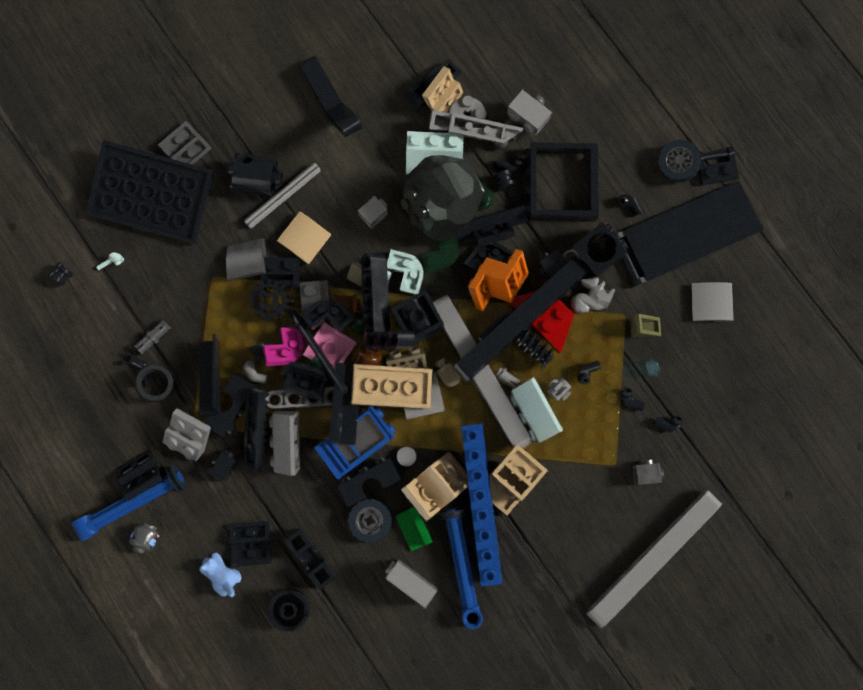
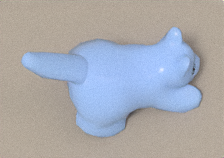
M213 553L212 558H205L203 560L200 571L212 581L214 590L220 596L229 595L233 597L234 589L232 587L241 581V574L236 569L227 568L221 555Z

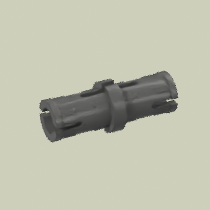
M161 320L151 331L148 330L146 332L147 335L135 344L134 347L143 355L154 343L157 344L159 342L158 339L170 330L171 327L164 320Z

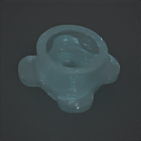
M651 357L645 364L649 376L656 375L657 377V372L660 371L657 360L653 361Z

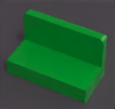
M415 507L395 516L411 551L433 542L421 515Z

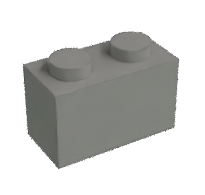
M524 90L517 95L507 110V114L512 121L519 122L528 133H533L534 135L540 132L552 114L550 110Z

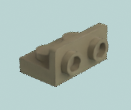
M411 347L408 351H393L385 356L388 367L428 369L423 348Z

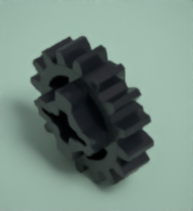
M268 279L267 284L264 280H261V286L255 284L254 288L256 290L249 292L253 297L248 299V301L253 302V305L249 308L256 309L254 315L260 313V319L262 320L267 316L268 321L272 320V316L276 320L279 319V314L284 316L286 313L283 309L290 308L286 302L291 301L290 298L286 297L290 292H284L283 290L285 284L279 286L278 280L273 284L272 279ZM265 287H272V288H275V290H274V291H267V290L264 289V288H265ZM280 294L282 296V305L279 303ZM258 296L260 297V304H259V305H258V302H257V297H258ZM272 296V297H273V299H272V302H273V303H269V304H268V303L266 302L267 299H268L267 297ZM271 308L275 312H266L264 310Z

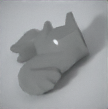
M597 276L581 279L580 284L587 288L589 292L588 294L578 293L574 295L571 299V307L576 313L580 314L588 313L590 309H607L616 289L604 290L605 281L598 285L599 278Z

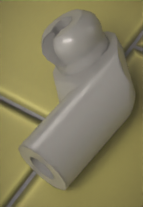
M246 361L242 366V371L247 379L251 382L266 384L268 375L257 373L254 369L255 364L252 361Z

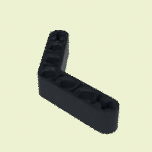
M314 55L299 63L302 74L330 123L344 137L362 129L357 115L342 103L316 56Z

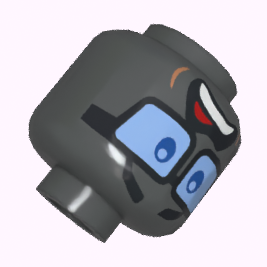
M146 523L135 526L129 539V543L134 546L132 550L142 554L145 551H152L159 537V533L156 531L157 528Z

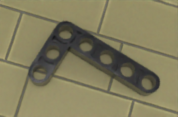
M382 253L363 254L361 258V278L366 347L369 350L413 347L415 337L412 331H390L386 256Z

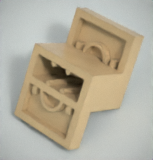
M518 444L489 475L492 502L506 516L519 501H522L548 471Z
M448 452L406 485L402 491L418 510L419 514L427 521L469 486L466 471L453 455Z

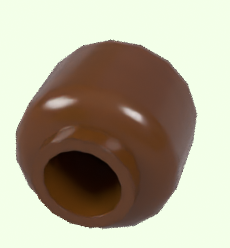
M362 346L358 349L354 364L379 366L382 354L379 350H369L366 346Z

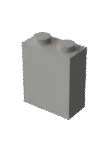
M399 559L396 563L392 561L385 571L388 574L386 576L388 581L424 608H426L437 592V587Z

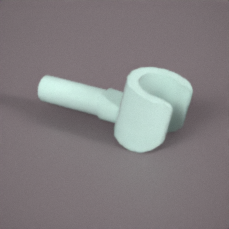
M113 252L106 261L96 267L100 270L112 262L117 266L124 261V258L119 253Z

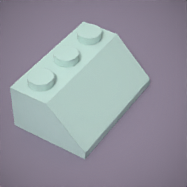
M407 131L406 175H409L425 157L431 155H446L463 159L464 136L452 133Z
M535 378L530 379L510 392L511 396L509 399L514 407H518L520 411L518 416L521 422L527 424L530 429L527 432L533 442L536 440L538 444L563 431Z

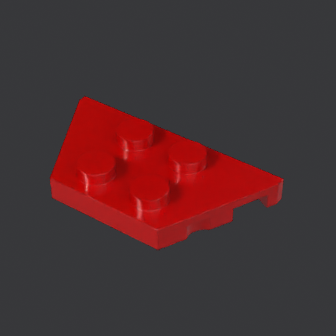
M535 292L517 296L512 303L508 302V304L516 310ZM558 300L531 327L560 354L574 314Z

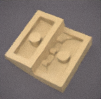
M444 66L422 96L431 110L449 113L452 104L460 98L463 90L460 83L453 79L450 69Z
M299 211L277 239V242L298 256L306 264H309L331 234Z

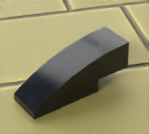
M450 59L426 74L421 82L409 89L406 99L418 111L427 105L422 95L444 66L450 69L454 80L461 74L462 71Z

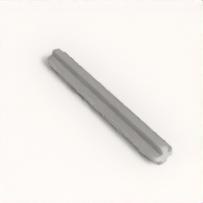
M312 163L244 220L247 226L253 228L316 176L321 171L320 167L316 163Z

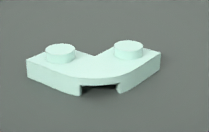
M391 249L387 269L404 273L400 292L412 295L418 294L423 279L421 263L411 254Z

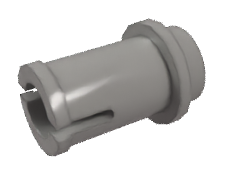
M500 367L495 374L497 381L500 380L512 390L515 389L516 386L510 381L518 385L520 380L507 372L506 368Z

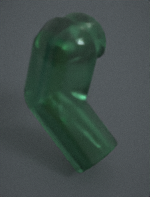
M480 182L485 192L480 206L486 210L493 205V193L484 183Z

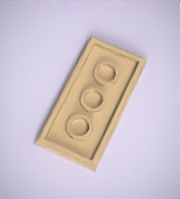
M354 364L351 404L430 409L432 369Z

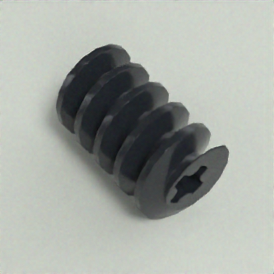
M527 329L514 345L518 343L517 351L524 348L523 356L530 353L529 361L536 358L534 365L542 363L540 370H543L553 359L555 349L552 348L547 351L549 344L546 343L541 346L543 339L540 338L535 341L537 334L534 333L529 336L531 329Z

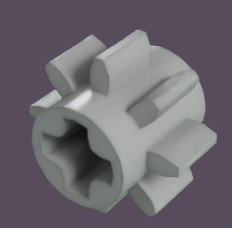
M561 377L558 381L554 378L547 385L550 388L547 391L548 394L556 401L560 399L565 401L571 395V392L568 391L571 388L570 384Z

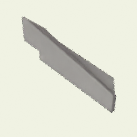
M432 110L430 113L429 129L447 130L448 133L498 144H504L523 130L521 127L453 112L450 114Z

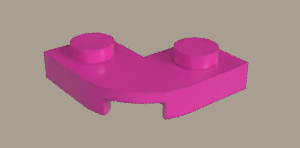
M295 327L281 328L282 344L264 345L266 366L289 365L290 362H296L300 358L303 350V341L299 330Z

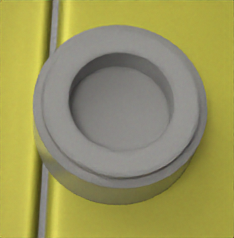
M403 447L397 453V460L402 466H411L416 461V453L410 447Z

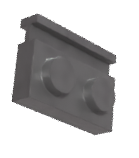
M327 280L300 283L302 312L319 300L330 301Z

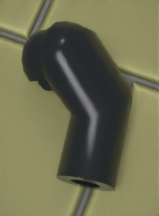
M623 388L620 392V398L627 408L643 411L645 402L635 400L631 388Z

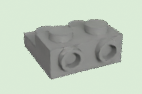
M176 409L172 413L170 426L165 430L163 443L170 450L182 453L186 459L197 461L205 451L211 427Z

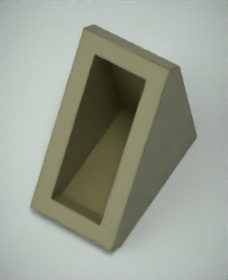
M636 314L630 319L631 338L661 336L659 317Z

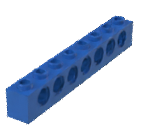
M483 423L462 425L481 586L499 585L502 583V573Z

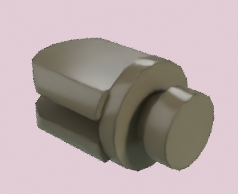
M444 358L436 362L434 365L436 368L439 367L436 373L441 381L447 386L457 385L460 376L453 370L454 365L450 361L445 364L446 360Z

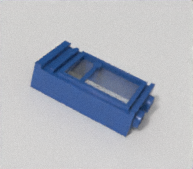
M370 406L358 415L355 445L332 444L329 442L330 437H328L315 447V450L337 480L396 437L393 434L396 430L390 422L385 423L382 419L385 415L378 406L376 408Z

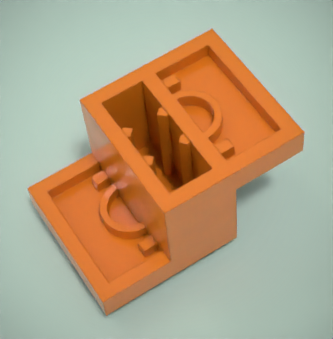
M516 249L513 255L508 258L507 264L486 258L484 263L479 266L474 279L470 280L468 287L477 310L483 311L491 297L509 303L513 302L529 275L523 251Z

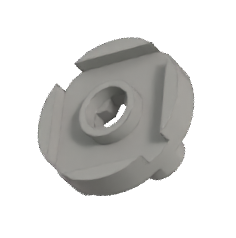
M465 96L455 101L449 112L450 114L453 112L462 115L465 112H469L471 117L484 120L486 118L483 104L471 96Z

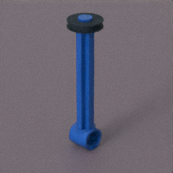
M173 464L171 468L167 467V475L162 477L163 481L130 501L123 498L92 516L89 514L72 522L79 540L84 541L96 535L102 527L174 488L179 493L182 492V489L186 490L185 480L178 468Z
M467 508L449 509L438 514L441 515L439 520H446L462 604L463 623L467 628L476 629L481 625L483 617L477 603L461 519L462 516L467 515L464 513V510ZM471 612L478 615L474 622L467 620V615Z

